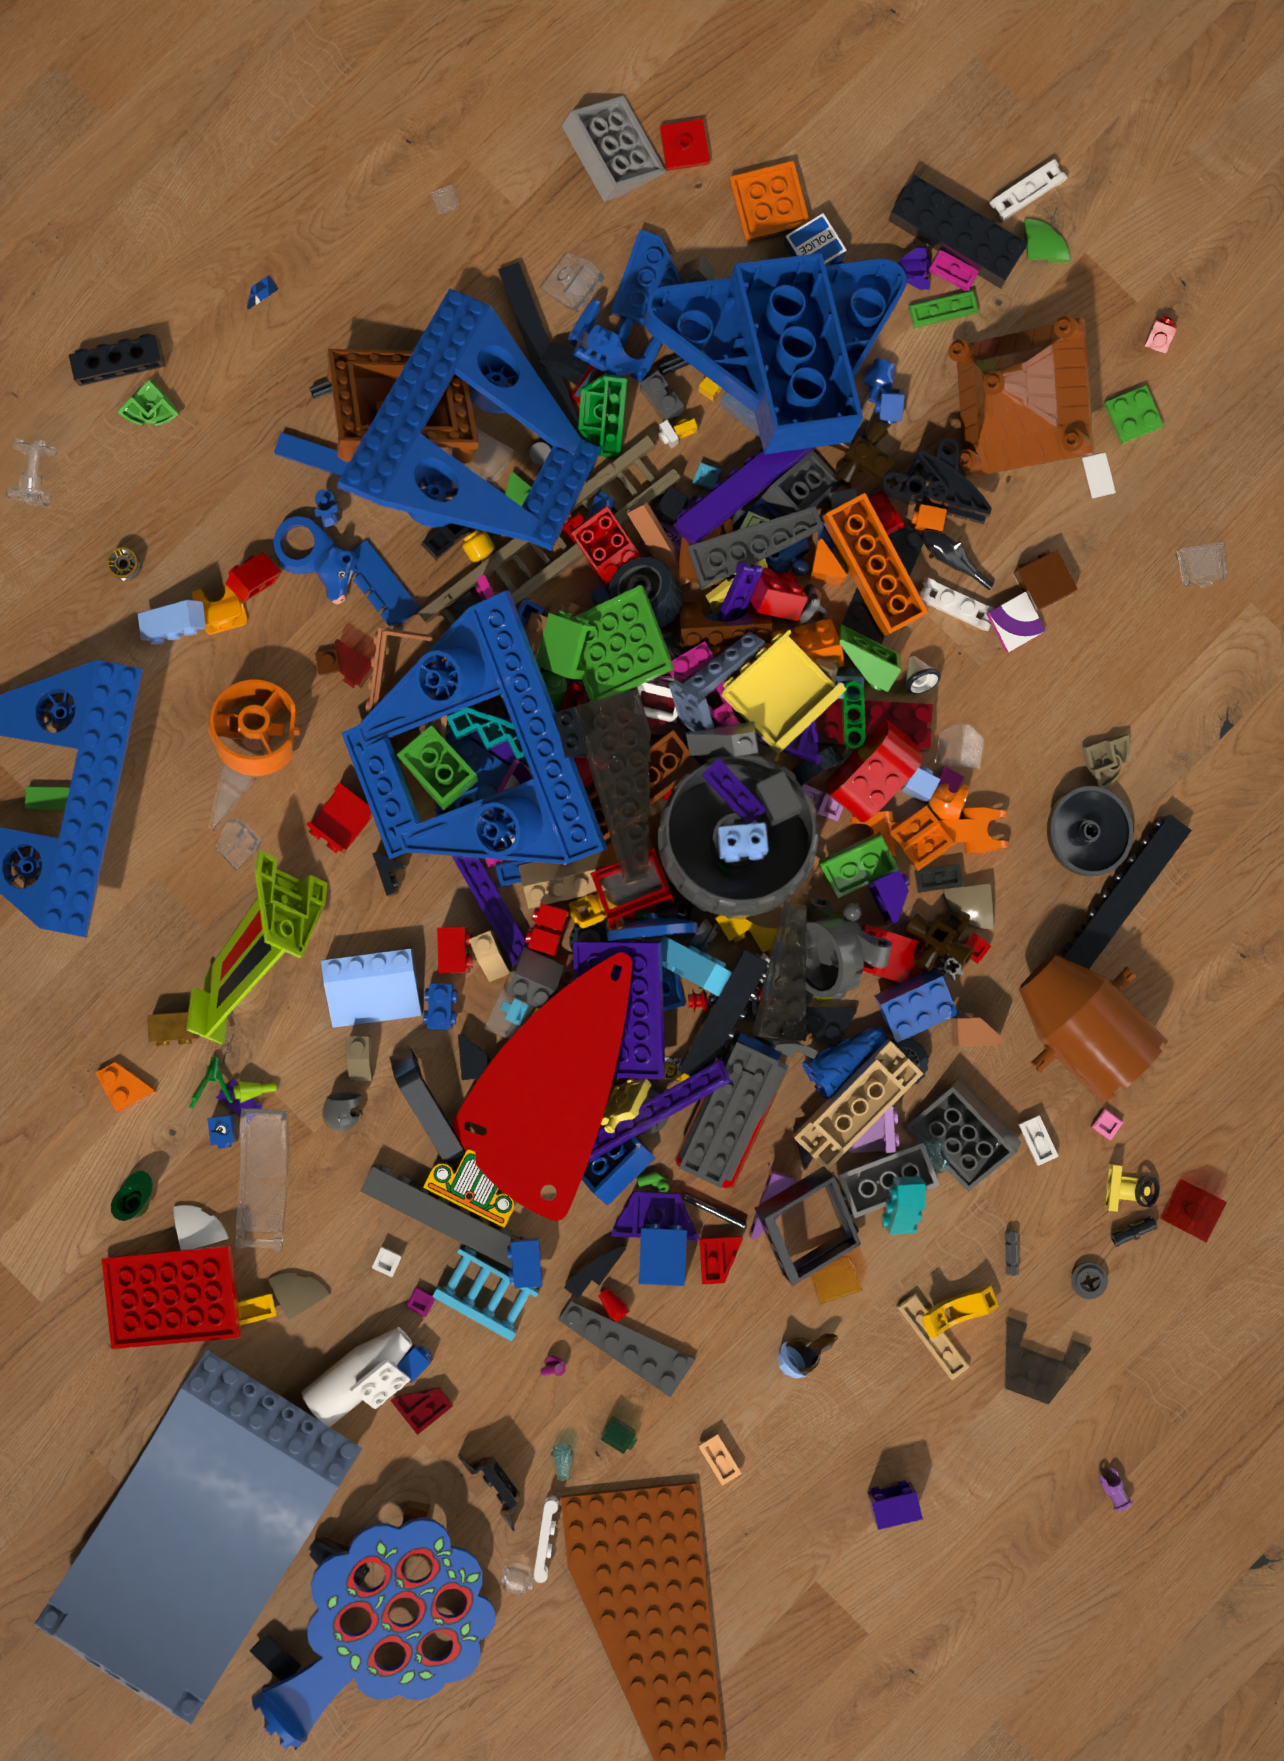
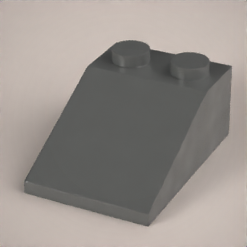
M812 450L774 482L761 498L781 516L819 506L828 497L829 493H833L841 484L832 476L834 473Z

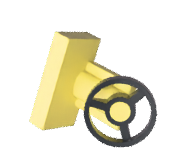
M1118 1164L1108 1165L1104 1209L1118 1212L1119 1199L1137 1201L1142 1207H1151L1156 1203L1160 1188L1155 1177L1149 1175L1142 1176L1141 1178L1121 1176L1122 1166ZM1152 1183H1154L1155 1191H1154V1196H1153V1198H1152V1200H1151V1198H1150V1195H1151V1193H1152L1151 1185H1152ZM1142 1197L1148 1204L1142 1202Z

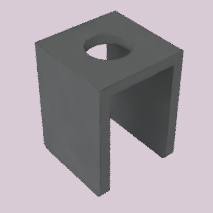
M780 772L757 784L755 793L760 803L766 809V814L772 826L800 813L802 806L784 772Z

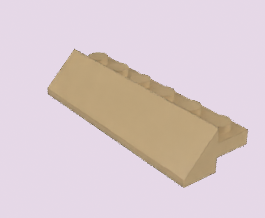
M645 835L607 844L608 849L569 864L532 862L519 865L528 909L540 907L541 904L548 905L597 893L590 873L600 866L612 865L621 858L635 856L641 850L653 849L650 836ZM653 862L604 880L600 884L604 892L659 877Z
M888 1039L792 1136L821 1166L829 1169L923 1073Z

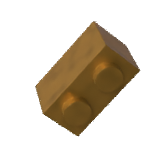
M189 1012L147 1015L149 1042H156V1046L170 1045L169 1041L178 1040V1045L192 1044V1039H198V1035L186 1030Z

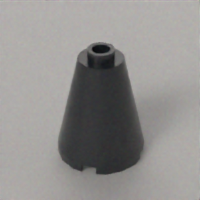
M326 1537L316 1538L309 1547L311 1551L309 1556L319 1566L329 1556L349 1551V1547ZM368 1563L359 1566L354 1573L353 1579L358 1586L370 1571L367 1568Z

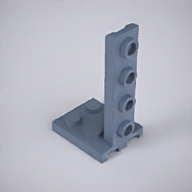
M748 632L684 684L676 679L671 682L669 688L680 723L692 731L714 728L715 724L709 712L710 707L704 696L755 657L765 647V641Z

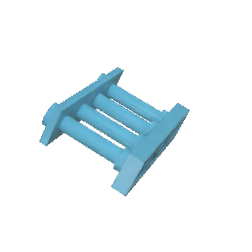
M461 1246L457 1253L463 1257L447 1286L444 1285L443 1288L438 1286L432 1297L512 1342L517 1333V1330L514 1328L516 1318L529 1295L537 1297L540 1290L536 1289V1287L520 1288L522 1291L507 1318L500 1321L494 1317V1311L510 1284L509 1273L477 1255L478 1251L466 1246L464 1248ZM470 1261L483 1268L468 1295L462 1299L455 1295V1288ZM490 1272L501 1277L502 1280L487 1307L481 1310L474 1306V1301Z

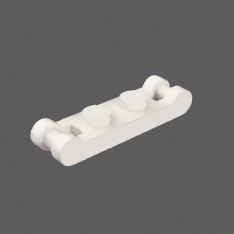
M1056 159L1050 161L990 202L992 208L998 211V217L1002 222L1052 188L1062 184L1068 178L1065 172H1061L1058 168L1059 164ZM1047 173H1051L1054 178L1050 179ZM1006 200L1011 204L1008 208L1003 204Z
M924 578L922 583L924 586L921 591H918L923 603L979 629L989 631L991 624L986 613L994 609L993 607L943 586L933 579ZM931 590L937 592L935 598L929 596ZM978 611L984 613L982 619L976 618Z
M554 1495L548 1496L544 1505L534 1571V1579L539 1583L545 1582L548 1577L549 1570L545 1561L546 1558L551 1557L552 1544H549L548 1541L549 1535H554L556 1521L551 1520L552 1514L557 1511L559 1504L558 1498Z

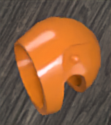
M949 783L937 786L930 800H928L931 812L942 820H959L969 786L963 784L956 793H951L948 790Z

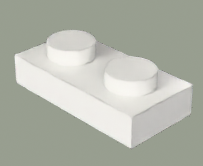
M1036 1115L1018 1124L1037 1166L1059 1157L1040 1115Z

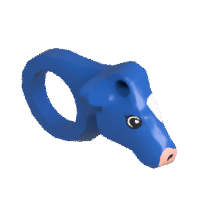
M296 516L282 522L277 528L273 540L275 553L280 559L279 566L293 574L316 572L320 581L325 586L327 598L337 605L344 602L353 568L357 562L356 554L353 551L338 546L320 525L309 518ZM297 527L308 528L314 536L313 550L304 559H290L285 553L283 546L286 535Z

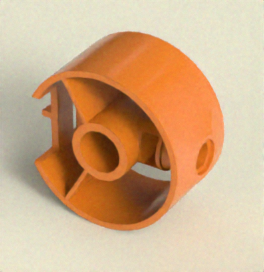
M245 680L225 689L213 704L208 724V735L215 745L220 759L232 770L248 776L269 775L282 769L293 758L294 736L300 735V729L295 727V723H297L295 704L282 688L264 680ZM247 701H267L263 707L249 705L243 708L239 714H226L233 707ZM282 708L291 718L289 740L279 749L271 752L269 745L272 741V736L283 737L284 724L270 723V720ZM254 726H259V727H261V728H259V729H257V730H251V729H250V728H252V727H254ZM218 736L241 739L244 746L249 750H262L264 755L250 757L237 754L228 749Z

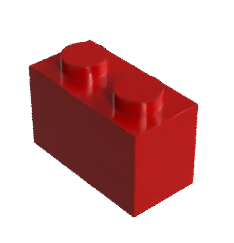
M262 552L256 557L255 555L250 556L243 565H235L231 568L225 584L244 603L275 584L281 571Z

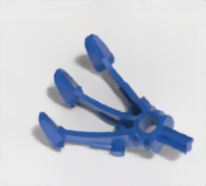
M593 299L569 334L567 342L576 346L573 355L585 362H589L590 365L609 375L621 376L631 373L629 377L641 383L648 376V372L662 342L653 336L640 357H629L623 348L631 331L633 321L625 317L614 332L600 325H596L593 328L601 302ZM592 350L596 351V352H597V355H596V354H592L591 351H592Z

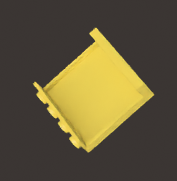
M790 630L784 635L780 632L771 641L773 645L768 650L765 647L756 654L757 660L753 664L750 662L746 663L739 670L741 675L737 679L731 677L723 685L725 690L721 694L746 722L755 723L756 732L777 754L782 752L846 690L841 683L836 686L789 637L791 634Z

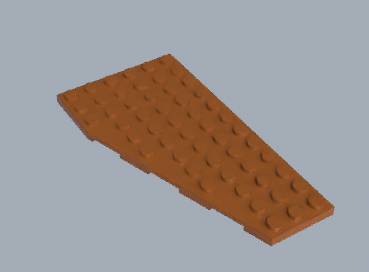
M696 1482L561 1496L569 1571L654 1761L725 1760Z

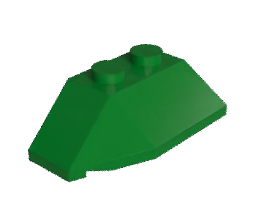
M604 374L581 389L579 431L587 442L602 448L599 456L619 458L621 455L628 390L627 377Z

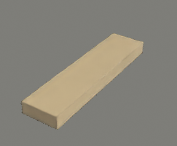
M915 1293L897 1305V1308L951 1380L970 1367L944 1332L937 1337L929 1338L922 1319L927 1309Z

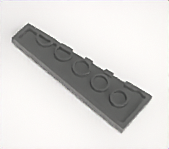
M816 506L687 546V551L702 590L735 574L738 563H747L751 566L822 530L823 526Z

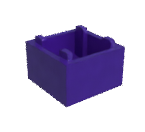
M901 1480L898 1482L899 1485L883 1489L876 1486L872 1487L870 1492H867L873 1519L878 1530L923 1520L917 1492L911 1482L907 1483L906 1480Z

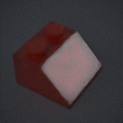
M1179 1179L1160 1219L1207 1243L1227 1202Z

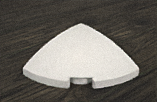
M193 1205L173 1207L181 1250L195 1249L228 1239L229 1237L219 1219L214 1215L210 1216L201 1211V1207Z

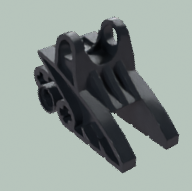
M950 438L941 441L934 456L919 450L906 475L890 472L885 475L881 483V491L888 497L902 500L908 505H914L921 499L923 505L947 509L946 515H954V517L965 520L969 519V521L980 524L985 523L986 516L989 517L992 510L982 493L965 477L959 468V445ZM950 443L954 446L955 452L953 453L950 448L942 446ZM916 469L920 473L919 475H913ZM890 481H894V488H889ZM902 483H904L905 486H904L903 490L900 491V489H901V487H902L901 485H902Z

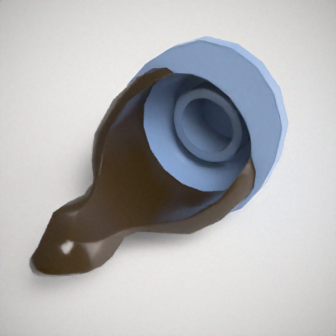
M826 1333L816 1341L795 1338L783 1343L779 1348L777 1357L779 1369L782 1370L783 1374L792 1378L808 1376L818 1366L820 1355L832 1348L838 1336Z

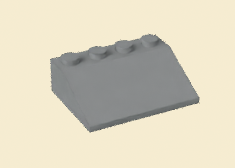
M624 96L573 110L562 125L564 132L604 202L621 197L666 172Z

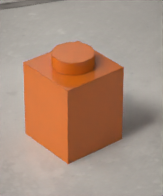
M920 504L918 510L913 512L911 523L915 524L914 529L921 532L937 530L942 533L947 509Z

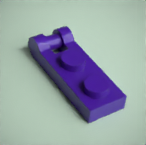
M737 564L736 575L717 615L721 621H734L743 616L761 577L762 567L760 565Z

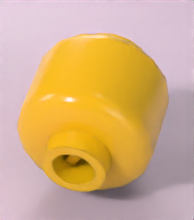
M476 529L463 538L465 542L462 548L472 562L481 561L483 563L492 556L491 553L495 549V544L486 531Z

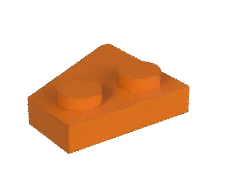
M114 1062L95 1073L115 1112H119L156 1092L155 1088L143 1082L137 1075L126 1070L118 1062Z

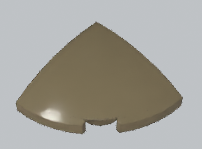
M1129 735L1116 736L1081 747L1087 769L1096 787L1105 789L1120 776V773L1117 771L1121 768L1122 762L1127 763L1129 756Z
M991 884L943 889L950 909L968 919L970 926L981 929H994Z
M296 1272L282 1273L268 1279L277 1300L289 1320L330 1295L328 1289L314 1277L296 1275Z

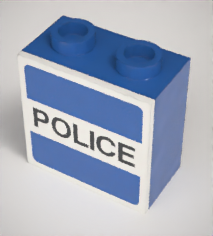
M824 213L785 236L784 245L792 257L822 253L825 266L842 264L844 262L847 250Z

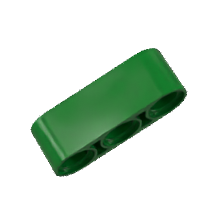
M852 681L844 686L846 690L842 694V727L844 744L848 748L855 749L865 741V708L863 686L858 682ZM849 687H855L858 690L857 698H850L847 695ZM854 709L859 713L857 721H851L848 718L849 710ZM850 732L858 733L860 736L859 743L853 744L849 741L848 735Z

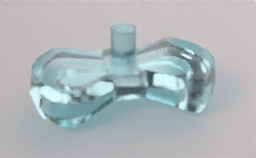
M936 1140L928 1142L925 1148L932 1162L934 1172H945L949 1168V1163L942 1158L940 1153L942 1143Z

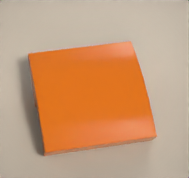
M927 806L890 831L898 846L917 871L954 846L952 839L940 826V822Z

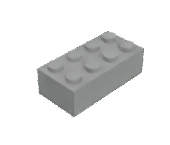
M921 1141L836 1173L854 1218L885 1207L886 1200H889L890 1186H893V1178L921 1176L926 1184V1191L940 1186L924 1143Z

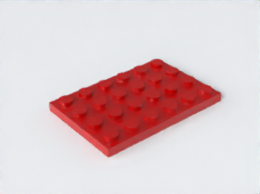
M231 1245L105 1257L101 1259L111 1349L241 1337Z

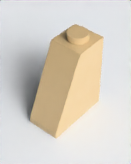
M488 931L469 939L476 959L489 982L510 974L494 932Z

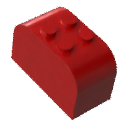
M886 718L867 737L863 744L825 782L827 794L860 822L868 821L917 771L923 758L920 746Z

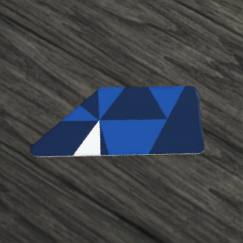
M267 276L251 287L247 309H251L278 291V287L270 276Z

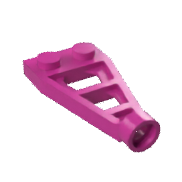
M703 642L672 660L674 670L669 671L674 680L676 679L684 684L713 661L715 657L707 644ZM722 682L704 696L705 698L717 691L723 701V705L717 709H712L709 705L710 716L720 727L740 724L736 716H734L731 705L721 696L725 690L723 687L724 682Z

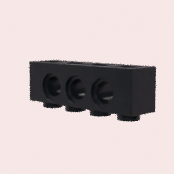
M143 334L134 340L121 339L118 343L112 345L100 344L95 349H78L75 353L68 354L74 381L79 386L166 367L160 340L156 335ZM137 350H143L140 357H134V353ZM115 355H121V359L118 362H112ZM94 360H100L98 366L91 367V363Z

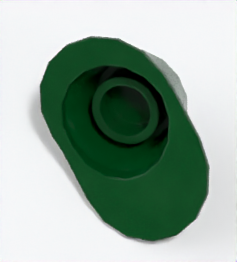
M136 1171L127 1178L111 1202V1213L114 1218L119 1221H127L132 1218L141 1217L146 1213L153 1189L152 1178L148 1173Z

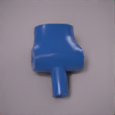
M882 359L874 360L864 380L865 384L872 387L867 399L868 401L875 403L881 388L892 387L896 366L893 363Z

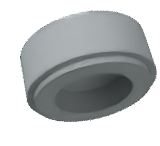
M543 442L535 443L529 452L531 461L535 465L543 466L551 451L550 447Z

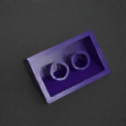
M899 870L867 885L886 925L893 924L899 920L909 892L907 888L910 885L905 873L901 874Z

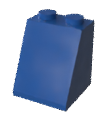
M646 1224V1228H641L639 1284L685 1286L687 1230H682L681 1225H669V1229H659V1224Z

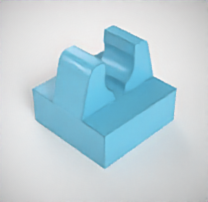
M514 999L512 1004L503 1001L500 1009L507 1012L505 1020L521 1025L529 1004Z

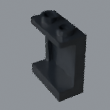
M576 707L554 713L565 758H591L608 752L598 708L579 712Z

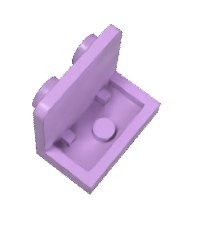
M891 1106L848 1151L851 1153L896 1152L895 1147H899V1135L894 1132V1124H898L897 1110H893V1106Z

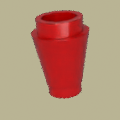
M609 1287L598 1296L609 1317L614 1319L616 1323L630 1312L627 1307L628 1304L611 1291Z

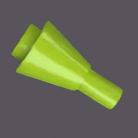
M237 1081V1085L233 1086L234 1097L242 1103L262 1095V1093L276 1091V1083L261 1084Z

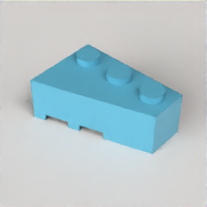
M666 936L661 940L663 967L716 996H720L732 972L724 968L726 966L725 963L701 952L691 945L689 948H686Z

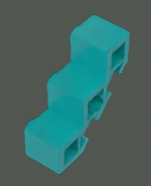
M468 707L446 717L456 740L478 731L486 750L507 741L517 761L525 758L512 723Z
M921 1176L893 1178V1186H890L889 1200L885 1202V1213L881 1214L882 1227L886 1228L889 1235L917 1232L916 1224H920L922 1218L921 1210H924L926 1206V1184Z

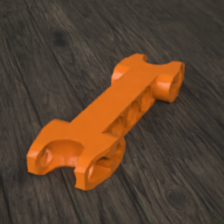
M986 807L964 808L963 819L938 820L940 826L954 843H965V854H979L1009 848L1008 841L992 839L987 831L991 820L1007 817V810H996ZM893 811L877 812L871 819L863 823L855 817L850 818L851 824L866 826L872 835L880 832L892 856L896 857L895 846H898V844L890 834V831L903 822H894Z

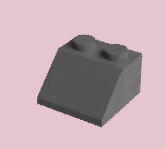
M523 946L504 984L505 993L537 1008H541L556 993L564 964Z

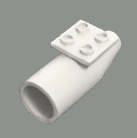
M397 1327L351 1350L302 1391V1396L313 1414L322 1423L331 1427L361 1401H365L374 1409L382 1405L389 1397L402 1389L410 1381V1378L397 1367L398 1363L412 1346L410 1338L400 1327Z

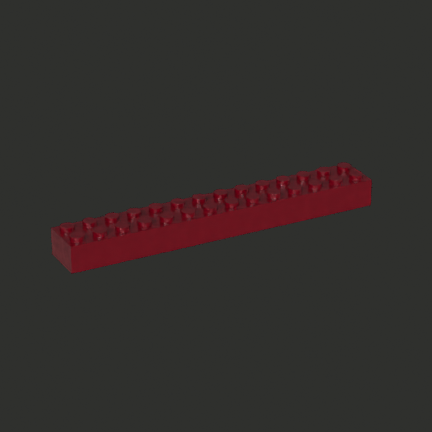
M631 689L618 695V699L634 705L637 689ZM645 691L641 693L640 706L674 713L675 704L673 698ZM716 696L717 700L721 704L720 706H722L723 701L721 697ZM842 699L834 701L815 719L814 728L818 736L817 746L830 747L835 745L836 747H847L843 742ZM864 700L865 740L887 718L917 743L921 751H929L931 749L932 728L927 727L932 724L933 704ZM732 707L734 716L737 717L738 721L745 723V720ZM851 709L848 711L847 715L851 721L859 719V713L856 710ZM633 713L625 736L663 738L672 730L677 729L684 739H687L686 732H692V730L682 725L678 716L676 723ZM850 732L848 739L851 743L857 744L860 741V736L856 732Z

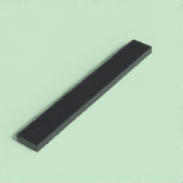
M517 262L498 269L536 373L574 429H578L579 420L562 376L539 362L549 346V341L520 264Z

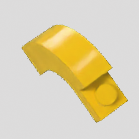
M991 1285L974 1289L946 1299L925 1310L926 1314L922 1316L924 1328L927 1330L929 1338L937 1337L960 1322L990 1314L999 1305Z

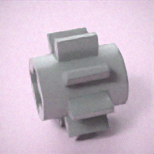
M948 953L947 959H938L942 964L937 970L944 972L943 978L950 975L951 979L955 980V974H964L961 971V965ZM950 960L952 964H956L953 973H951V970L946 969V965H949Z

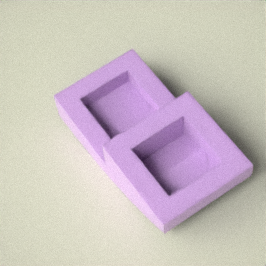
M805 784L801 786L805 794L812 798L816 814L834 821L839 820L843 807L831 798L827 792H822Z

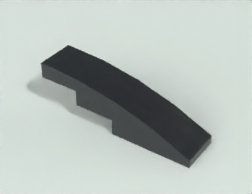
M449 523L439 527L424 539L421 545L437 561L474 528Z

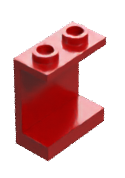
M340 782L334 788L336 792L312 822L308 821L306 824L311 828L308 832L318 840L321 837L328 842L326 846L336 854L338 851L345 853L373 818L369 805Z

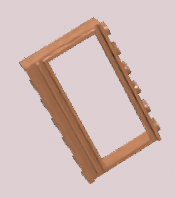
M378 628V632L374 635L376 652L371 659L373 677H370L368 684L369 690H371L370 699L366 702V712L368 714L380 703L388 635L434 641L435 643L442 636ZM444 657V658L442 659L444 665L446 664V661H447V658H446V657ZM447 716L425 724V730L432 725L445 741L446 734L450 733L451 728L448 724ZM398 761L400 768L408 769L402 761Z

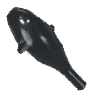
M925 530L921 534L923 543L930 552V559L935 558L954 570L967 574L987 590L992 588L994 583L977 570L964 548L961 547L962 543L960 541L955 542L949 536L937 530Z

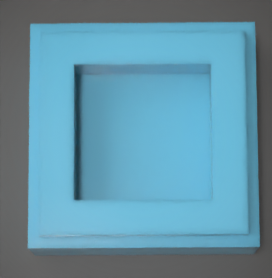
M700 462L693 484L711 490L718 481L721 469Z

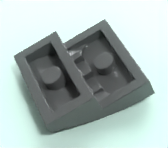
M760 1034L755 1037L756 1040L791 1058L798 1051L814 1059L818 1052L794 1039L782 1035Z

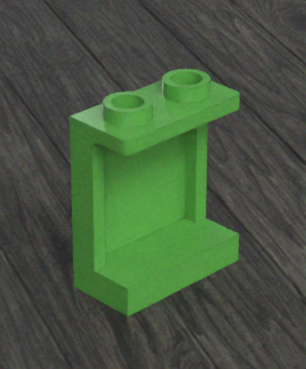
M559 610L558 614L549 613L536 658L538 667L566 678L582 680L585 671L577 668L587 631H595L596 627L588 624V619L581 617L571 618L572 614Z

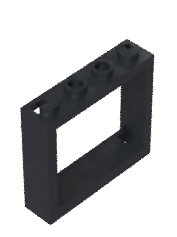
M824 1166L755 1207L780 1271L792 1286L861 1245L857 1235L859 1229L851 1219L854 1217L853 1213L845 1204L847 1198L838 1186L840 1180L836 1177L835 1172H830ZM825 1187L843 1232L792 1262L774 1217Z

